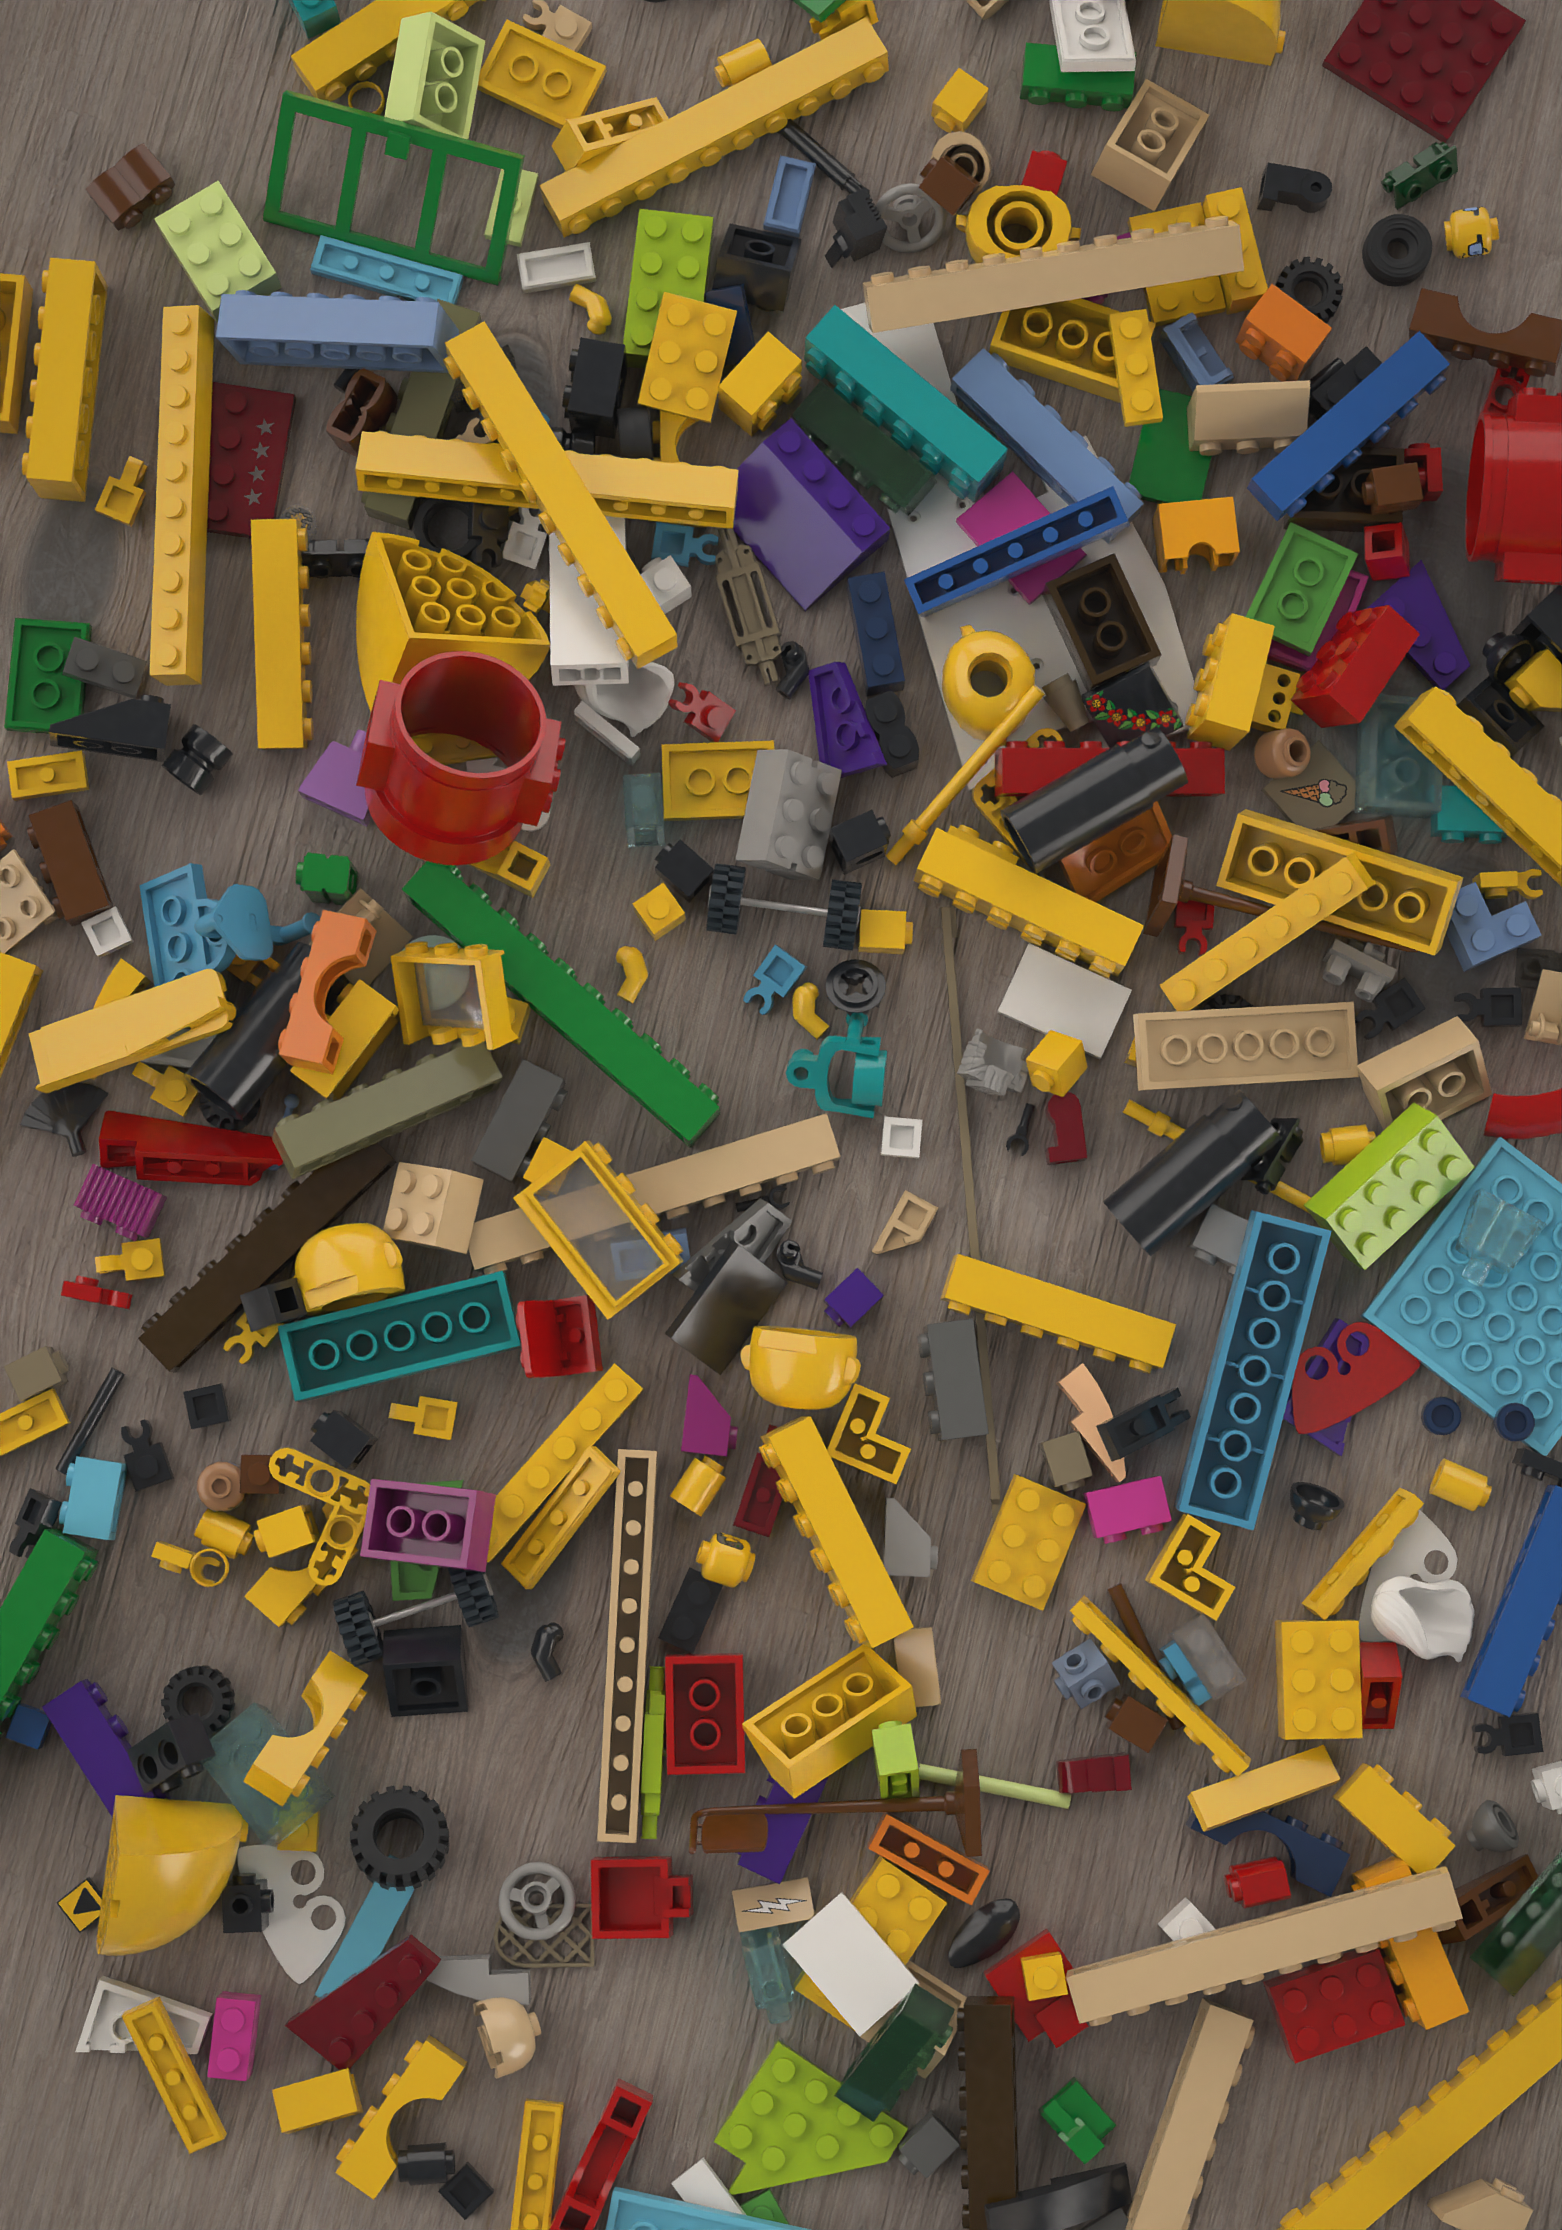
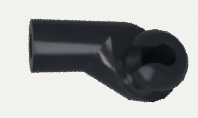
M793 1240L782 1242L777 1249L776 1259L784 1278L817 1290L823 1272L804 1265L800 1254V1246L797 1242Z

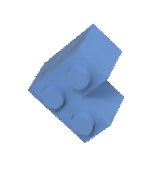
M1476 882L1460 888L1446 932L1464 972L1527 945L1542 936L1526 901L1491 916Z

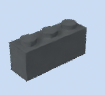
M523 1059L471 1159L473 1164L515 1184L518 1177L523 1179L532 1160L529 1154L535 1143L540 1144L543 1137L546 1138L551 1125L546 1123L552 1109L559 1111L566 1099L568 1091L563 1089L566 1084L564 1079Z

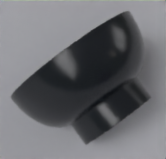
M1499 632L1493 635L1487 641L1482 651L1483 656L1487 658L1486 668L1492 680L1497 684L1505 683L1532 657L1535 648L1534 642L1519 634L1507 636L1505 633Z
M1296 1482L1291 1486L1290 1503L1295 1510L1293 1519L1305 1528L1321 1530L1324 1523L1337 1518L1344 1508L1343 1500L1324 1487L1307 1482Z

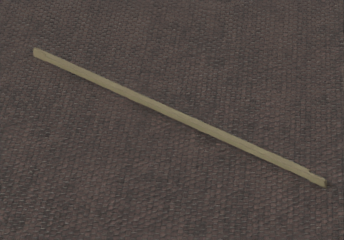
M949 906L941 907L969 1252L970 1258L980 1260L965 1079L957 1074L963 1056L952 938H958L955 907ZM975 1311L979 1366L989 1434L985 1435L992 1520L994 1524L1002 1505L1000 1504L998 1458L986 1324L984 1321L985 1314Z

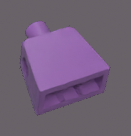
M358 729L349 748L335 741L329 744L298 791L302 798L367 827L371 814L366 803L365 788L356 786L366 732Z

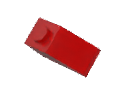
M1359 1642L1362 1729H1394L1403 1677L1397 1645L1395 1642Z

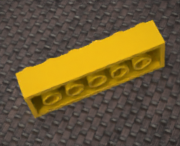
M50 258L49 270H44L42 273V292L46 293L45 307L40 306L38 310V328L42 329L41 343H36L34 347V364L38 366L37 380L32 379L30 384V401L34 402L33 416H28L26 421V437L30 439L29 453H24L22 457V474L26 476L39 497L44 499L85 502L108 291V285L95 261Z
M1245 809L1237 814L1216 886L1276 905L1354 852L1376 884L1323 920L1435 956L1441 950L1464 877Z
M937 827L914 877V881L919 883L918 889L936 898L940 894L954 900L952 905L970 914L974 910L988 916L986 921L993 926L1003 930H1007L1008 926L1022 932L1020 937L1025 941L1037 946H1041L1042 942L1056 948L1054 953L1059 957L1071 962H1075L1078 958L1090 964V971L1105 978H1109L1110 975L1118 977L1126 966L1144 925Z
M800 1416L760 1436L764 1445L759 1447V1451L768 1468H776L780 1480L776 1481L777 1488L785 1502L789 1501L790 1504L793 1503L798 1513L793 1516L794 1523L802 1537L810 1538L815 1549L809 1552L819 1572L823 1571L829 1576L831 1584L826 1586L834 1604L836 1606L840 1605L842 1609H845L849 1618L844 1620V1624L852 1640H857L859 1644L874 1648L913 1628L914 1626L811 1416Z

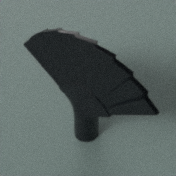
M80 1082L50 1093L43 1092L26 1110L20 1126L66 1137L73 1157L83 1155L87 1151L81 1131L109 1093L94 1085Z

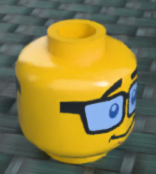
M1485 207L1455 210L1450 215V221H1444L1447 251H1453L1458 259L1487 255L1491 252L1492 241L1499 240L1497 217L1490 218Z

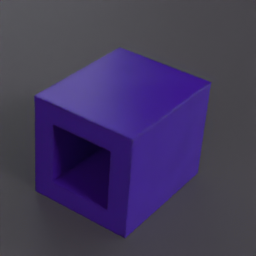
M856 1268L824 1299V1302L828 1305L824 1312L838 1327L845 1323L851 1328L884 1295Z

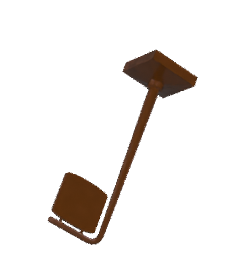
M1173 834L1154 869L1143 934L1158 937L1178 901L1187 903L1191 900L1255 916L1262 915L1272 907L1193 885L1192 881L1185 880L1188 838ZM1320 921L1310 928L1406 952H1419L1406 946L1325 921Z
M961 1749L954 1791H946L944 1796L700 1809L693 1813L690 1820L688 1851L690 1854H695L697 1845H702V1849L706 1854L762 1852L765 1850L768 1842V1822L765 1814L945 1811L946 1815H955L966 1857L982 1856L977 1749ZM706 1816L703 1824H698V1820ZM698 1828H702L701 1841H697Z

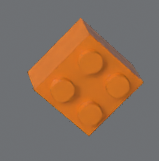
M1271 284L1245 318L1235 342L1239 344L1240 350L1247 357L1253 360L1259 359L1269 366L1270 373L1282 382L1298 381L1321 352L1332 327L1274 284Z

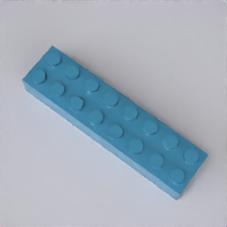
M1251 1210L1174 1504L1178 1511L1254 1530L1332 1231Z

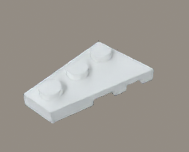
M102 1975L99 1979L75 2052L110 2050V2053H125L126 2051H138L121 2016L124 2011L160 1997L187 2053L198 2054L213 2013Z

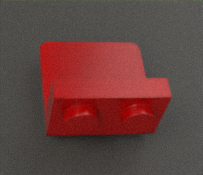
M589 1295L557 1300L518 1302L516 1325L520 1331L522 1346L520 1362L527 1378L562 1377L603 1371L596 1308Z

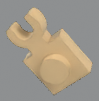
M533 0V7L541 11L542 14L538 18H532L524 14L523 23L531 30L543 29L542 36L578 53L592 30V22L562 5L553 13L549 11V7L544 0Z

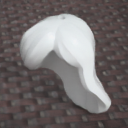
M632 659L628 660L629 683L574 685L577 694L584 703L598 714L624 723L629 728L631 737H635L643 729H647L663 715L668 706L675 683L673 673L666 667L650 662L637 669Z
M1406 1576L1389 1579L1377 1588L1370 1609L1371 1620L1377 1631L1388 1640L1408 1647L1416 1656L1426 1660L1449 1655L1454 1657L1457 1662L1462 1661L1463 1654L1466 1652L1467 1645L1471 1641L1475 1615L1474 1608L1466 1587L1455 1580L1448 1579L1436 1583H1426Z

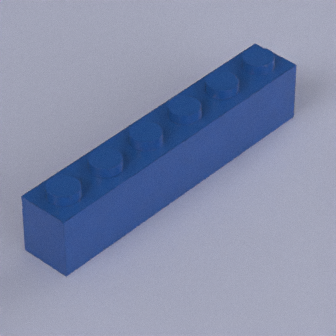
M1420 331L1417 332L1251 479L1247 489L1276 521H1279L1286 513L1290 518L1293 517L1307 504L1304 498L1314 489L1318 493L1323 491L1335 479L1332 473L1341 465L1347 469L1363 454L1360 450L1361 447L1369 440L1373 444L1381 440L1390 431L1391 428L1388 424L1395 417L1399 416L1402 420L1419 405L1416 399L1425 391L1431 395L1447 380L1443 375L1450 363Z
M1111 486L904 579L918 614L924 618L1129 527L1130 523L1114 486Z
M1547 1485L1460 1695L1464 1699L1507 1717H1511L1513 1711L1518 1712L1524 1702L1526 1691L1522 1690L1527 1676L1532 1677L1540 1662V1655L1537 1654L1542 1640L1547 1641L1554 1629L1555 1620L1552 1619V1615L1556 1605H1562V1487Z

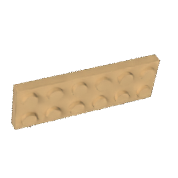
M1354 1002L1133 1014L1138 1091L1359 1077Z

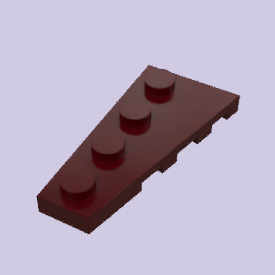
M411 1934L373 1960L369 1966L344 1980L333 1991L324 1994L314 2001L310 2007L291 2017L285 2026L338 2070L346 2068L350 2070L438 1966L441 1958Z

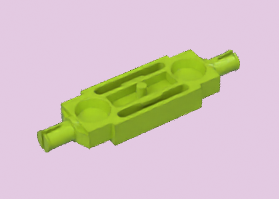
M649 1666L650 1676L649 1689H647L641 1782V1839H657V1823L661 1809L663 1757H667V1749H664L665 1666Z

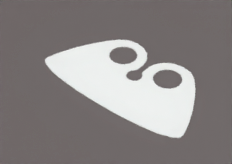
M1418 1510L1419 1515L1415 1522L1408 1528L1402 1529L1396 1536L1392 1549L1385 1556L1378 1558L1372 1565L1359 1619V1635L1363 1641H1389L1377 1631L1370 1614L1373 1596L1383 1582L1398 1576L1410 1577L1413 1574H1417L1425 1582L1436 1583L1450 1579L1456 1570L1458 1559L1455 1549L1441 1530L1420 1510ZM1433 1550L1445 1553L1449 1561L1446 1571L1439 1575L1431 1574L1424 1565L1426 1555Z
M278 1845L241 1847L237 1852L239 1872L256 1873V1879H267L268 1889H273L274 1911L269 1913V1926L262 1932L285 1972L294 1982L301 1984L322 1964L338 1941L345 1926L346 1917L344 1910L338 1901L325 1895L316 1896L308 1900L303 1908H296L293 1904V1899L296 1895L306 1896L320 1887L324 1879L323 1864L317 1854L310 1851L277 1850ZM300 1860L311 1862L316 1871L313 1881L306 1885L297 1884L291 1876V1868ZM328 1905L335 1911L336 1921L330 1929L319 1930L313 1925L311 1916L316 1907Z

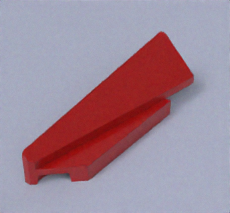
M106 1111L104 1113L99 1135L100 1166L102 1168L136 1166L137 1180L252 1186L261 1179L262 1173L272 1165H282L283 1160L271 1136L218 1129L116 1111Z

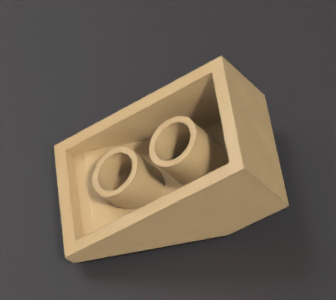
M1145 79L1105 145L1091 175L1155 211L1210 115Z

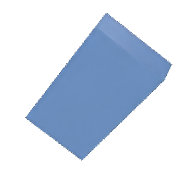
M780 155L763 224L764 230L799 238L816 170V163Z

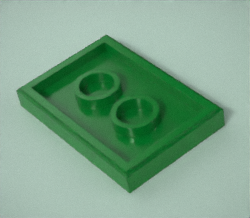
M1159 388L1163 420L1159 423L1142 425L1128 483L1138 490L1142 497L1141 500L1163 504L1202 500L1212 455L1205 456L1201 455L1200 451H1189L1187 406L1192 396Z
M15 618L4 728L7 731L49 734L51 724L84 714L86 683L64 676L62 673L74 637L91 642L92 626L90 623Z

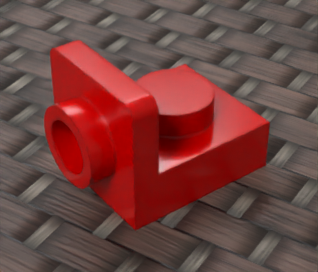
M1428 443L1410 444L1408 448L1404 449V464L1417 462V465L1421 466L1418 467L1423 494L1422 502L1437 501L1443 492L1441 447L1430 448Z

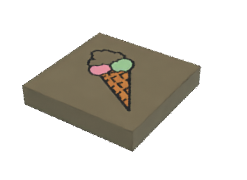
M1319 740L1310 747L1309 764L1300 775L1273 779L1261 790L1290 823L1309 829L1338 824L1369 796Z

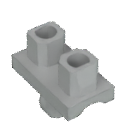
M1352 938L1348 945L1335 939L1322 961L1326 962L1322 976L1324 980L1340 986L1344 982L1347 973L1360 980L1354 993L1357 997L1367 1002H1372L1377 994L1386 988L1397 970L1382 962L1385 954L1374 949L1375 944L1362 943Z

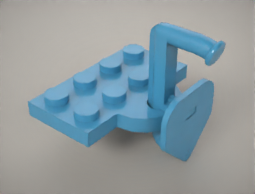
M190 863L139 885L154 987L204 969H213L221 973L229 967L236 954L243 960L263 961L271 956L273 945L282 946L312 934L314 924L320 921L319 915L310 912L306 913L301 920L285 927L270 925L266 900L263 894L253 886L234 884L227 888L220 900L209 899L206 894L201 864Z

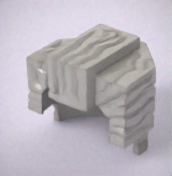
M976 1029L972 1041H968L957 1074L967 1080L966 1086L984 1094L1004 1096L1006 1091L1021 1093L1028 1073L1027 1063L1023 1061L1027 1049L1002 1042L982 1032L983 1030Z

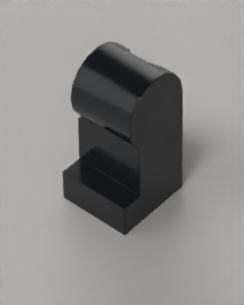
M1268 162L1262 173L1257 209L1272 211L1277 202L1296 205L1304 212L1315 213L1325 206L1332 192V183L1325 174L1318 171Z

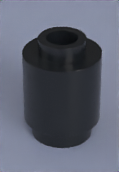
M446 2142L408 2145L407 2150H399L398 2174L400 2183L409 2182L410 2186L448 2183V2175L455 2174L454 2150H447Z

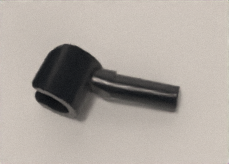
M1026 1103L1016 1133L1009 1136L1006 1141L1008 1152L1012 1140L1020 1138L1025 1143L1021 1156L1027 1153L1029 1143L1026 1136L1035 1108L1034 1105Z
M777 1186L771 1189L766 1196L736 1203L737 1212L746 1211L760 1198L780 1211L787 1207L790 1202L779 1205L774 1201L773 1195L775 1192H782L787 1190V1188Z

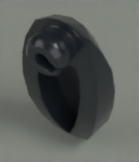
M1008 1898L998 1899L983 1905L972 1913L960 1926L952 1940L948 1952L950 1966L964 1968L989 1958L1001 1950L1015 1933L1020 1920V1912L1016 1902Z

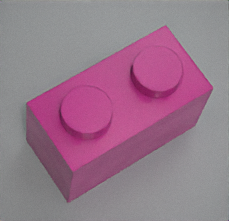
M1153 1476L1083 1493L1093 1538L1103 1537L1104 1544L1127 1539L1126 1531L1139 1528L1142 1535L1163 1531V1523L1172 1521L1161 1476Z
M223 1991L216 1997L207 2077L247 2081L253 2074L262 1995Z

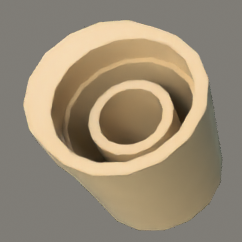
M962 131L948 133L939 139L933 148L931 159L934 157L939 161L942 156L947 155L981 183L974 194L979 192L988 181L992 168L991 158L981 141L971 133Z

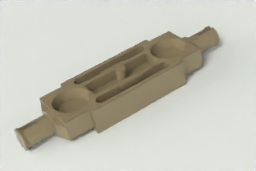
M719 528L718 532L724 550L716 555L715 562L719 574L715 576L736 645L739 649H742L748 666L760 667L764 686L772 685L768 671L770 672L772 682L776 684L780 680L773 661L781 656L779 636H782L761 565L755 561L750 546L738 545L734 529L726 528L729 536L728 540L725 529ZM755 574L759 576L773 622L770 628L767 626L763 613L765 612L760 594L757 593L753 580ZM727 583H730L737 612L744 630L742 637H739L725 590Z

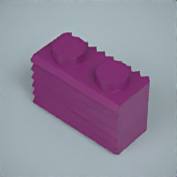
M92 1164L73 1206L82 1209L80 1217L100 1226L105 1219L117 1225L115 1233L136 1241L138 1235L149 1238L167 1197Z

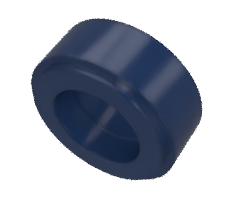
M1436 1397L1429 1400L1423 1406L1421 1421L1430 1433L1448 1435L1454 1432L1460 1425L1461 1411L1457 1403L1452 1399Z
M1509 1403L1502 1406L1494 1417L1496 1432L1507 1441L1515 1442L1526 1439L1531 1435L1535 1426L1533 1413L1528 1407L1520 1403Z

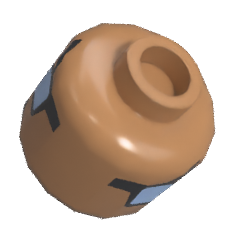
M215 1462L208 1465L201 1472L197 1480V1493L206 1507L215 1511H231L240 1507L246 1501L249 1493H240L241 1467L232 1462Z

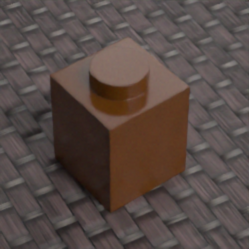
M947 155L942 156L939 161L933 157L920 173L924 180L919 185V188L952 216L961 211L981 185L979 181Z
M1417 462L1374 468L1370 471L1366 482L1362 483V495L1365 505L1370 504L1372 515L1417 509L1423 500Z
M241 1455L240 1493L285 1494V1484L273 1478L270 1473L269 1462L272 1455ZM277 1458L275 1464L280 1466L279 1474L285 1476V1459Z
M1125 1693L1121 1700L1117 1697L1113 1699L1104 1715L1108 1719L1106 1728L1147 1753L1150 1752L1168 1722V1719Z

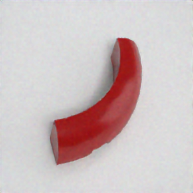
M1562 1088L1547 1093L1527 1096L1493 1093L1483 1136L1525 1140L1562 1133Z

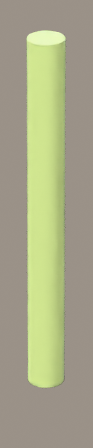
M919 1764V1779L955 1786L957 1771ZM979 1775L981 1792L1069 1809L1070 1793H1059V1791Z

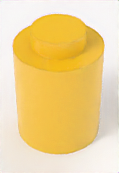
M757 38L717 57L719 65L714 67V71L722 88H725L727 86L731 87L772 66V63L764 45Z
M706 1455L702 1461L694 1457L670 1494V1497L702 1517L727 1479L721 1475L724 1467Z
M1444 1458L1433 1476L1429 1493L1473 1512L1478 1506L1483 1508L1486 1505L1492 1487L1487 1485V1476Z

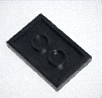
M732 1241L665 1334L721 1375L750 1336L754 1326L758 1325L787 1285V1282L742 1246Z

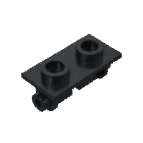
M370 538L344 540V551H337V540H310L308 551L301 552L302 566H308L309 577L323 579L353 576L360 578Z
M1272 1118L1270 1124L1282 1139L1271 1150L1251 1165L1252 1170L1240 1180L1255 1181L1256 1190L1262 1194H1268L1276 1189L1286 1170L1278 1159L1280 1158L1284 1163H1290L1303 1142V1131L1297 1127L1300 1122L1299 1118Z

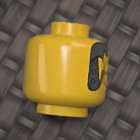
M717 1532L711 1537L709 1542L705 1540L701 1542L696 1562L702 1564L701 1575L703 1578L734 1588L741 1581H748L756 1555L751 1552L748 1541Z

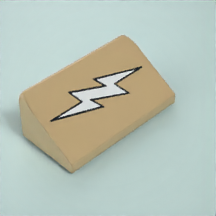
M808 1877L782 1881L780 1884L771 1883L732 1890L738 1932L806 1921L815 1916Z

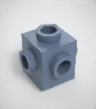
M1091 1638L1052 1662L1059 1675L1057 1679L1053 1680L1065 1700L1073 1697L1080 1709L1099 1700L1104 1694L1120 1685L1107 1660Z

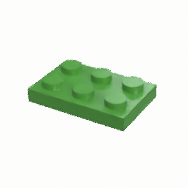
M1290 522L1245 617L1274 625L1273 640L1310 657L1358 553Z

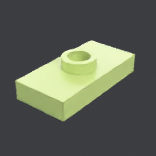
M504 169L500 171L484 234L485 239L491 240ZM522 170L508 240L509 245L522 246L539 179L538 173Z

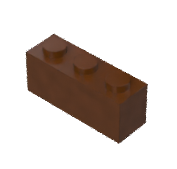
M72 800L28 815L32 824L31 827L27 828L28 836L34 849H41L44 862L39 863L45 882L47 884L53 883L57 896L52 898V903L58 918H65L71 926H76L113 908L110 894L79 807Z

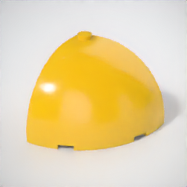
M1163 0L1155 46L1271 66L1275 53H1282L1286 31L1279 30L1281 0Z
M371 533L360 574L356 611L358 665L362 687L370 712L373 707L379 680L401 684L405 675L414 666L431 656L452 651L482 653L511 665L530 680L549 652L550 641L535 615L531 611L525 612L515 602L517 595L483 568L449 550L441 548L440 553L420 547L418 546L420 540L390 533Z
M115 1795L96 1939L97 1954L122 1956L155 1949L183 1935L209 1912L228 1882L237 1856L239 1843L247 1841L249 1821L242 1817L241 1804Z

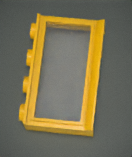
M587 1140L513 1197V1199L608 1320L684 1262L679 1255L684 1250L671 1233L664 1236L656 1226L660 1219L647 1203H644L642 1206L632 1195L636 1188L623 1172L617 1176L608 1164L613 1159L602 1144L598 1142L593 1145L590 1140Z

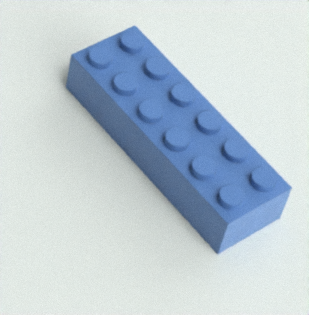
M238 290L235 294H221L216 338L240 364L344 369L365 368L368 370L449 373L443 362V359L447 357L445 342L459 335V329L440 303L428 297H418L415 301H401L393 296H380L379 300H370L353 294L344 295L343 298H329L320 293H309L307 297H293L285 292H272L271 296H265L246 290Z

